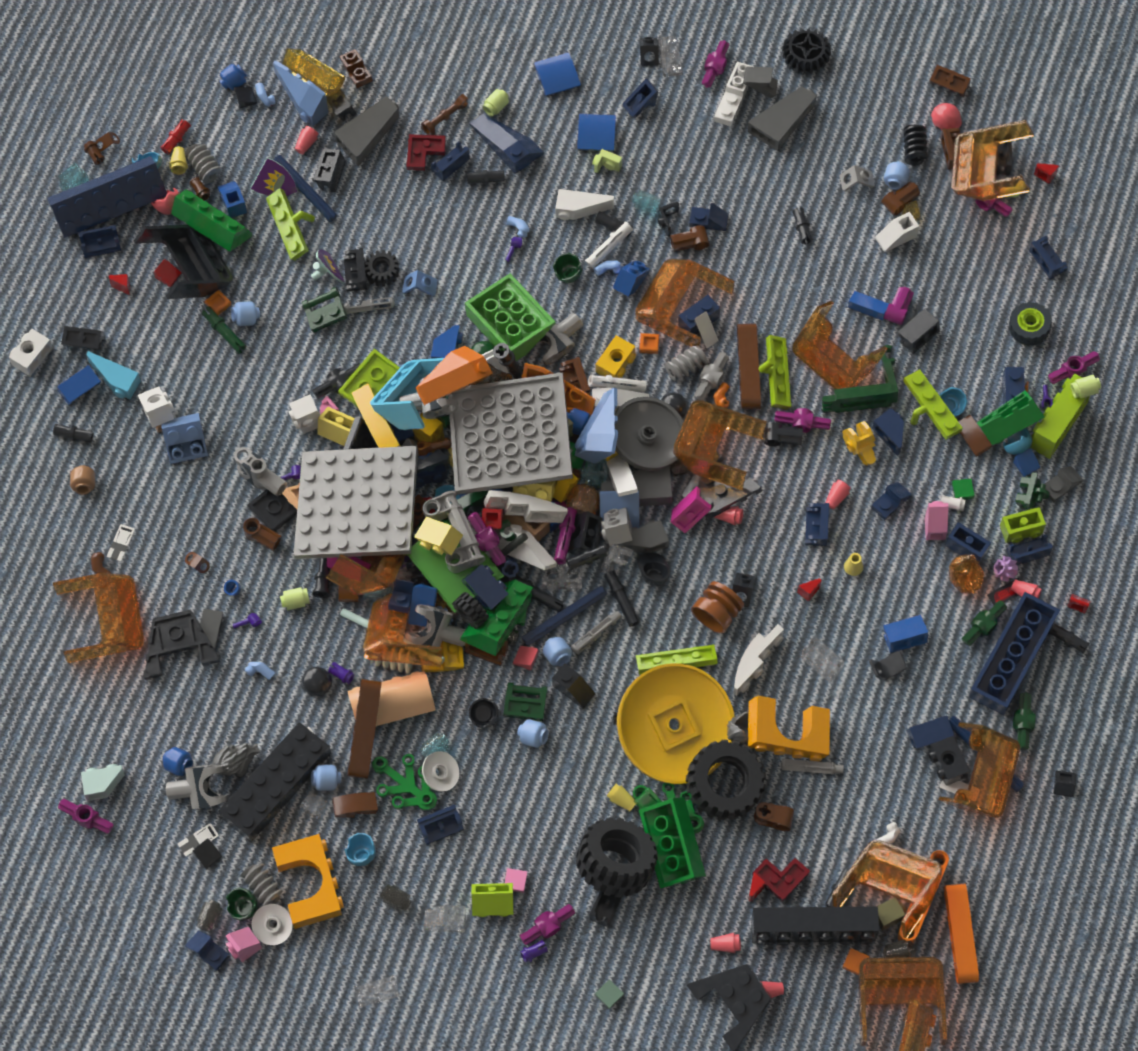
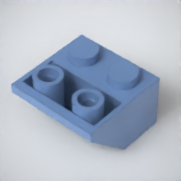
M199 413L174 418L161 424L170 464L208 456Z

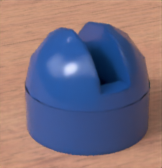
M228 580L224 584L226 594L235 596L240 593L241 586L239 582Z

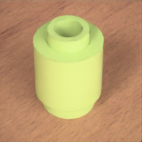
M496 89L484 101L482 108L489 116L497 115L509 103V96L504 90Z
M1094 375L1077 379L1074 383H1071L1074 398L1079 397L1081 399L1095 395L1101 389L1100 380L1098 377L1095 378Z
M300 587L283 591L284 595L280 596L282 608L286 607L287 611L305 607V604L310 603L307 588L302 589Z

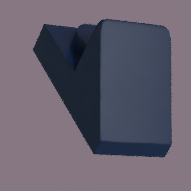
M646 78L622 105L633 118H636L648 105L653 107L656 105L658 91Z
M714 203L710 204V209L692 207L689 227L702 225L705 226V229L726 231L729 213Z
M899 482L890 484L886 487L885 493L871 505V508L881 518L886 520L912 494Z
M394 579V589L388 604V610L408 613L411 606L413 587L418 584Z
M199 930L185 945L186 948L216 972L230 957L229 953L217 945L212 937Z

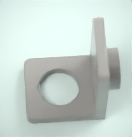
M854 165L840 174L843 191L848 190L857 183L871 188L875 186L873 174L870 170ZM851 174V181L846 184V177Z

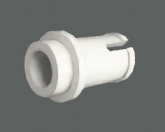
M942 495L941 502L948 503V508L959 512L964 511L966 500L962 499V497L958 499Z

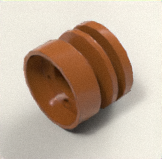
M712 581L708 585V589L704 590V597L697 599L691 607V611L704 626L722 634L732 624V618L737 617L738 612L744 608V603L732 589L722 583Z

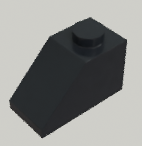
M565 663L552 677V686L582 709L596 695L582 676Z

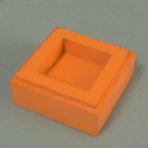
M220 290L205 300V304L211 306L217 315H220L232 305L231 301Z
M640 333L639 353L658 354L659 334Z
M850 948L842 968L862 976L870 956Z

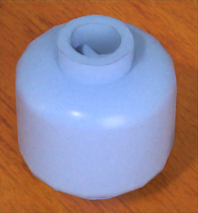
M899 161L890 163L886 167L884 174L885 184L890 189L899 190L908 182L909 168Z
M252 301L236 302L234 307L231 308V319L237 326H252L260 318L259 307H256Z
M555 637L549 638L545 642L543 654L551 665L563 666L564 663L567 664L570 661L572 650L563 638Z
M528 719L519 726L517 734L520 736L522 744L538 748L547 742L549 731L544 723Z
M317 765L315 770L311 771V785L315 786L318 791H333L336 789L337 784L341 783V772H337L335 765Z

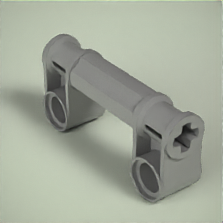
M453 490L427 500L423 505L425 518L428 517L437 521L448 518L451 526L463 534L459 542L460 547L456 548L452 555L446 554L445 556L449 571L460 573L468 568L482 564L485 561V556L481 555L478 548L479 543L464 513L463 507L459 505L456 499L457 494ZM431 509H437L433 514L428 513ZM453 559L460 560L457 564L450 563Z

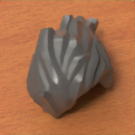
M749 711L738 714L727 724L728 740H731V742L733 740L739 741L740 746L744 744L748 746Z
M248 743L238 746L233 744L230 746L226 745L216 753L210 765H222L223 772L216 774H235L242 778L248 772V767L254 755L260 753L257 744L253 746L248 745Z

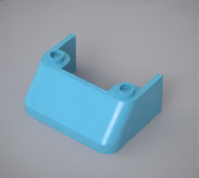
M444 358L411 360L403 364L370 401L373 410L398 429H423L425 425L413 401H400L399 398L417 393L416 387L420 380L430 374Z

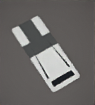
M122 524L119 526L107 554L108 558L118 561L122 560L135 530L134 528Z
M210 823L179 842L178 846L183 854L188 856L204 840L209 838L212 841L219 835Z

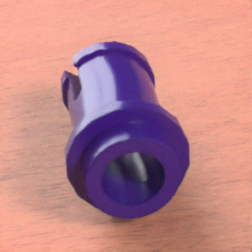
M336 662L331 664L334 667H329L328 672L341 679L344 684H350L353 681L355 674L351 669L347 670Z
M543 940L528 948L523 947L520 954L525 963L528 961L531 963L532 959L548 952L546 946L538 950V948L545 945Z

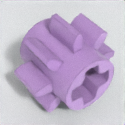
M1003 556V560L997 559V562L994 564L995 577L1007 582L1009 578L1014 579L1018 572L1017 561L1011 560V557Z

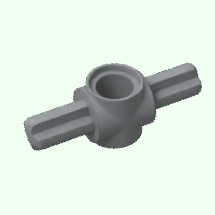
M720 352L714 363L706 365L699 377L701 384L694 394L698 401H704L710 389L718 388L724 376L722 369L729 359L725 352Z

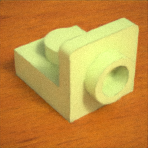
M602 149L599 155L596 154L593 159L594 172L598 173L602 165L609 170L619 172L622 167V157Z

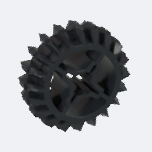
M809 27L806 31L801 28L800 32L794 30L793 34L789 33L782 46V57L785 59L786 65L790 64V70L796 68V73L801 70L803 74L806 71L812 74L813 70L819 72L820 68L824 69L831 56V45L828 43V38L824 37L823 32L818 34L817 29L811 31Z

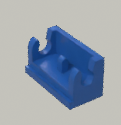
M88 365L57 386V389L67 404L70 405L96 385L98 386L101 380Z
M921 615L883 625L884 638L890 653L928 643V630Z

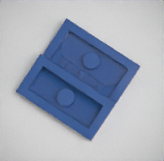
M569 52L534 62L545 97L581 86Z
M579 114L577 150L601 151L603 149L614 151L616 115Z

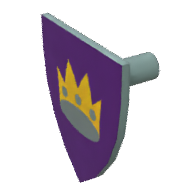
M268 157L250 188L267 196L279 188L284 190L286 196L296 193L297 188L291 174L284 166Z
M322 249L318 250L316 258L320 263L315 262L313 264V268L317 271L311 274L312 278L316 281L329 272L336 280L345 284L330 253Z

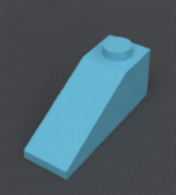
M88 351L86 355L89 363L113 393L119 398L131 399L141 382L139 373Z

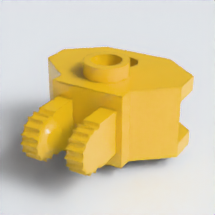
M863 421L856 424L857 434L852 428L843 430V439L848 450L853 455L858 454L860 460L866 466L875 463L876 456H874L875 453L872 449L875 446V437L867 423Z

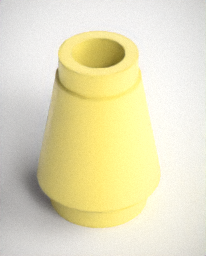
M180 146L173 149L169 164L171 172L177 175L184 174L188 168L184 148Z
M852 553L845 561L844 570L847 574L857 576L863 571L860 554Z
M617 783L607 794L610 802L629 812L636 805L633 797L622 785L619 786Z

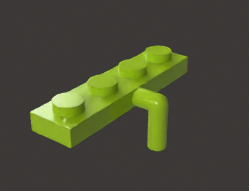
M279 188L266 197V200L291 260L295 261L309 251L297 222L303 219L312 223L315 217L304 211H299L294 215L284 190Z
M769 335L766 337L767 361L759 366V371L769 374L771 407L788 410L791 408L786 338Z
M920 369L904 377L903 382L921 405V407L913 411L910 420L912 425H917L920 415L926 413L945 440L962 432L963 427Z
M714 644L636 655L639 675L656 666L671 663L686 664L694 667L718 664Z

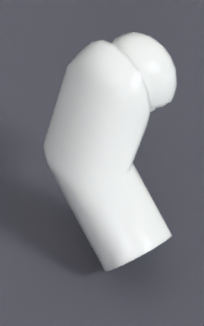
M892 822L888 824L887 830L889 832L887 835L875 840L879 849L895 842L900 833V827H897V823Z

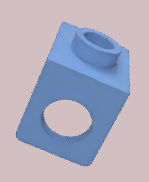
M416 270L405 276L403 293L406 294L416 288L431 296H435L437 279ZM413 278L411 285L408 287L410 279Z

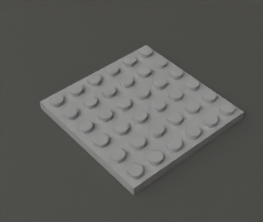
M563 373L472 385L448 395V399L458 401L459 407L457 411L450 414L454 484L457 495L573 478Z
M417 446L302 452L294 558L310 559L411 554L418 458Z

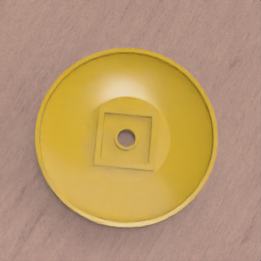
M664 664L642 673L625 691L617 714L618 736L626 756L643 774L663 783L686 784L688 783L686 782L687 769L699 751L712 742L716 741L718 743L721 740H728L727 724L734 717V711L725 690L711 675L699 668L686 664ZM671 719L677 720L679 724L677 730L670 728L669 722ZM722 762L713 765L710 768L708 775L715 771L722 764Z

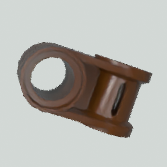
M762 802L756 807L754 820L761 826L775 828L780 831H790L794 809L788 806Z

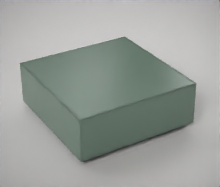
M609 979L595 993V996L610 1010L624 996V993Z

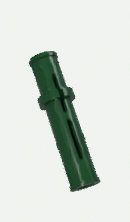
M211 306L206 307L210 314L203 310L201 315L210 322L213 330H217L237 354L242 353L238 345L245 350L246 344L236 336L228 325L225 324V320L219 317Z

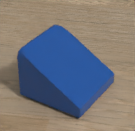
M1031 448L1014 458L1013 463L1023 477L1040 469V465Z

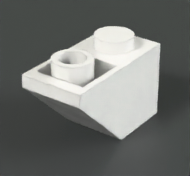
M908 212L893 219L875 236V239L883 251L887 252L916 238L919 225L911 213Z

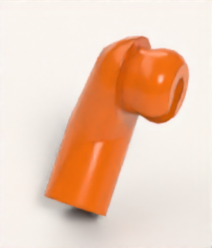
M725 382L721 383L713 395L716 406L719 409H726L729 406V400L727 401L725 394L730 386Z

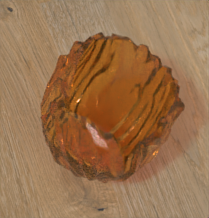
M587 484L576 485L566 498L567 508L571 507L584 512L588 511L592 514H596L600 503L598 491Z
M959 555L952 560L949 566V580L962 593L970 594L972 592L974 594L976 590L981 588L984 582V571L979 565V561L974 559V555Z

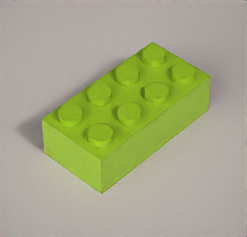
M1074 374L1071 379H1066L1062 386L1063 390L1061 393L1058 392L1051 408L1048 407L1043 414L1045 418L1042 419L1041 423L1038 421L1033 429L1030 448L1048 459H1051L1090 400L1091 396L1081 399L1079 397L1074 398L1071 383L1082 378L1077 374Z

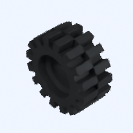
M377 250L376 255L372 252L370 258L367 257L365 262L367 279H370L372 284L375 282L376 286L382 283V287H385V283H388V286L391 285V280L395 282L396 277L399 276V264L396 256L392 255L390 251L386 254L385 250H382V253H379V250ZM383 263L389 266V270L385 273L375 271V267L378 264Z
M463 592L452 603L454 609L457 610L456 612L461 615L460 617L474 629H478L489 618L485 609L479 605L478 601L474 600L466 592Z

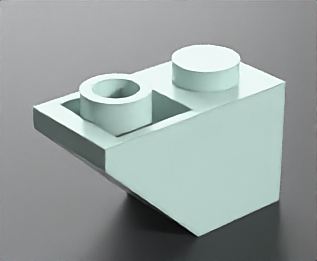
M111 764L106 766V768H89L86 772H81L86 800L92 801L107 798L125 775L122 766Z

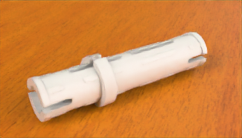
M624 222L616 232L610 234V237L585 262L594 269L617 245L620 246L622 244V240L633 231V228L627 222Z
M590 375L588 379L589 387L617 388L643 393L646 390V381L614 378L611 375H606V377ZM602 381L614 382V384L602 383ZM621 383H624V384H633V386L620 385V384H621Z

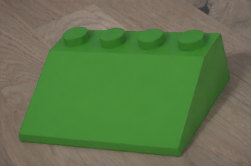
M511 273L465 302L467 317L494 346L499 343L507 344L515 354L516 361L525 356L556 324L554 319Z
M449 519L444 522L446 524L451 525ZM420 541L412 546L411 554L407 555L430 584L437 588L439 595L454 613L457 610L454 609L452 603L463 592L468 593L474 600L477 599L462 583V580L477 566L468 568L460 573H452L446 564V553L440 555L433 551L432 548L430 551L419 545ZM479 548L481 555L485 556V561L482 564L490 567L494 572L492 576L497 581L501 580L504 575L487 554ZM453 559L450 563L457 564L460 560Z

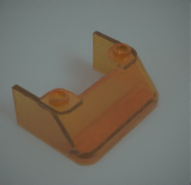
M829 301L816 307L794 341L792 350L800 360L834 389L856 387L874 370L888 348L884 346L871 352L869 355L860 356L856 361L853 360L829 339L833 332V326L825 316L834 304L833 301Z
M340 554L326 578L348 590L353 595L390 588L406 554L360 556L362 561L371 564L370 569Z
M959 722V727L971 731L970 747L978 752L968 790L958 789L954 798L939 796L938 800L962 810L999 818L1005 810L1020 753V744L1017 740L984 725Z

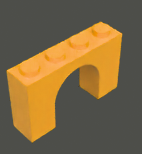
M756 696L749 701L748 746L750 748H755L758 752L771 751L775 755L788 754L792 755L793 758L804 757L810 758V761L818 762L829 755L830 709L811 706L804 710L801 739L793 741L783 736L776 725V699Z
M317 834L272 847L279 872L298 866H311L317 869L323 878L321 888L314 896L287 904L294 929L342 915L341 908H344L341 896L337 897L335 890L339 889L336 877L332 878L330 871L334 869L331 859H326L325 852L328 851L325 839L321 840L320 835Z

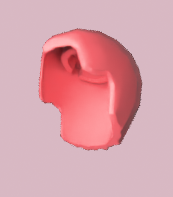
M942 103L932 111V122L941 131L945 128H960L962 124L960 111L953 104Z
M173 188L174 192L167 190L166 197L151 202V205L162 214H171L175 196L179 194L178 190Z

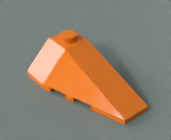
M463 346L448 353L436 368L418 384L416 390L423 404L426 405L476 384L493 373L483 355Z
M525 363L522 378L554 373L544 367ZM564 380L567 412L570 413L572 409L577 408L592 415L596 399Z

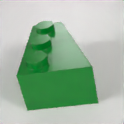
M1025 390L978 421L977 424L990 443L994 445L1000 444L1007 437L1045 417Z

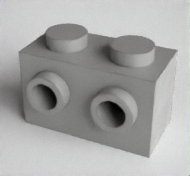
M627 508L611 509L604 513V521H601L602 535L605 541L608 540L610 546L633 540L632 524Z

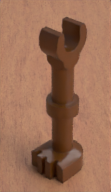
M461 94L454 104L446 110H441L434 119L423 121L421 129L427 135H435V126L443 120H448L455 111L467 107L468 103L466 101L468 98Z
M449 437L436 442H417L419 456H424L435 449L445 447L450 449L452 446Z

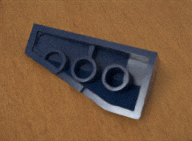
M485 113L469 123L514 174L544 154L532 139Z

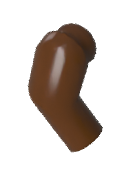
M102 552L94 553L91 556L92 571L104 580H107L111 576V572L103 567L102 562L105 556Z

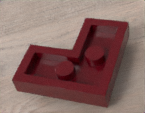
M409 134L407 170L425 171L426 155H445L446 136Z
M794 858L781 872L769 860L765 859L753 873H756L764 880L765 887L783 902L809 875L810 870Z

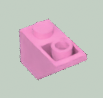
M941 501L928 503L924 518L926 540H945L948 530V503Z
M249 927L226 935L228 940L226 946L234 959L239 958L241 962H244L262 949L261 943Z

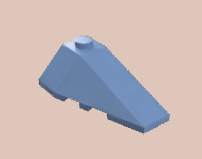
M275 60L273 62L275 74L300 114V118L312 126L317 124L329 113L326 93L309 80L304 82L302 76L298 73L294 76L288 67Z
M616 388L610 389L601 397L575 443V456L595 464L615 453L618 430L615 429L618 416L614 415L618 406Z

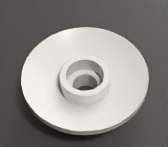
M438 751L426 757L422 766V774L430 788L443 792L452 789L459 779V767L456 760L450 754Z
M264 905L253 916V933L264 944H281L292 932L293 923L290 913L280 905ZM271 920H275L277 922L276 927H273L271 925Z

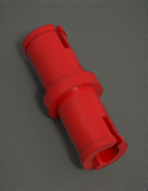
M181 119L174 131H170L168 139L160 149L170 155L175 146L181 143L182 137L191 125L186 120Z

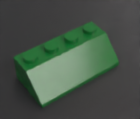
M186 189L175 196L171 214L229 252L252 237L253 234L245 226Z
M517 580L503 582L507 587L508 595L492 610L487 611L482 605L489 618L478 629H474L469 625L461 636V641L494 656L497 655L531 603L533 587Z
M671 798L640 809L639 813L645 833H649L652 837L651 842L654 841L657 847L658 859L655 872L660 889L706 877L685 798Z

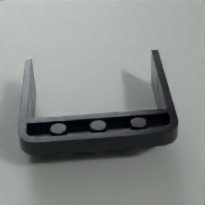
M189 225L144 226L134 239L135 244H165L184 275L186 281L176 282L166 295L167 299L206 297L228 286L233 280L231 272L212 240Z

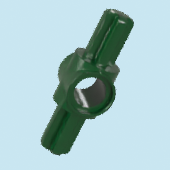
M999 600L989 611H980L971 622L972 628L962 637L964 644L971 646L980 636H988L997 626V618L1007 609V605Z
M1024 692L1019 695V709L1014 712L1013 729L1017 732V749L1028 750L1029 736L1035 728V713L1031 710V694Z

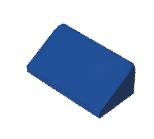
M854 291L848 302V308L882 321L889 303Z
M423 584L413 587L408 624L427 625V618L417 613L415 609L419 604L435 607L437 588Z

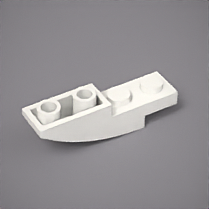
M741 62L736 63L714 116V122L731 126L734 119H736L748 86L743 84L745 68L751 65Z
M777 624L765 638L758 633L747 647L737 669L734 695L737 696L740 692L744 693L750 686L749 682L753 678L757 679L763 673L764 661L762 660H765L771 652L770 649L774 645L778 646L784 638L782 637L784 629Z

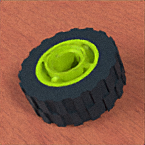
M1037 302L1021 303V305L1016 306L1015 310L1011 313L1009 321L1011 336L1019 341V343L1029 346L1042 343L1044 339H1047L1051 331L1052 317L1049 314V310ZM1032 322L1034 325H1028L1027 323Z

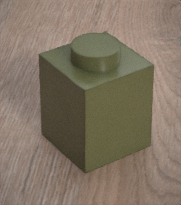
M896 897L878 905L879 927L882 931L903 921L905 918L906 909L901 901L898 902Z

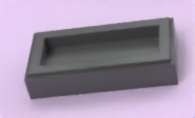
M204 609L200 625L214 650H216L224 613L222 611Z

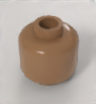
M85 465L72 469L70 472L71 489L81 495L91 492L95 488L94 470Z

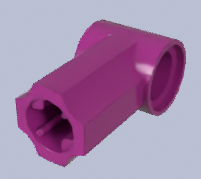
M899 287L892 304L890 303L887 307L884 319L902 326L914 292L907 287Z

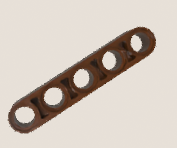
M756 323L737 324L741 410L761 409Z
M361 679L348 777L368 779L382 686L381 681Z

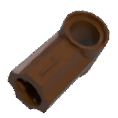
M908 182L896 192L891 191L885 195L881 203L893 216H896L904 210L908 203L920 195V191L914 182Z
M702 225L695 226L688 232L670 235L674 252L690 248L702 250L710 245L705 226Z
M248 518L244 521V534L248 540L256 541L271 551L278 547L282 539L281 535L260 524L256 518ZM250 527L257 528L254 532L248 531Z

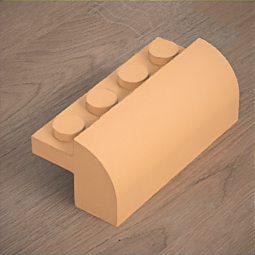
M425 671L413 672L410 675L394 677L391 680L382 682L376 726L435 711ZM360 687L347 691L354 718H356Z

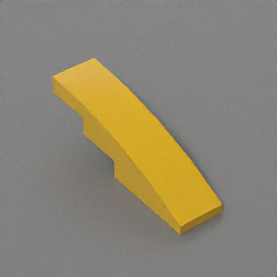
M366 384L352 392L356 404L378 447H401L390 423L373 410L370 401L374 398L375 394L370 385Z

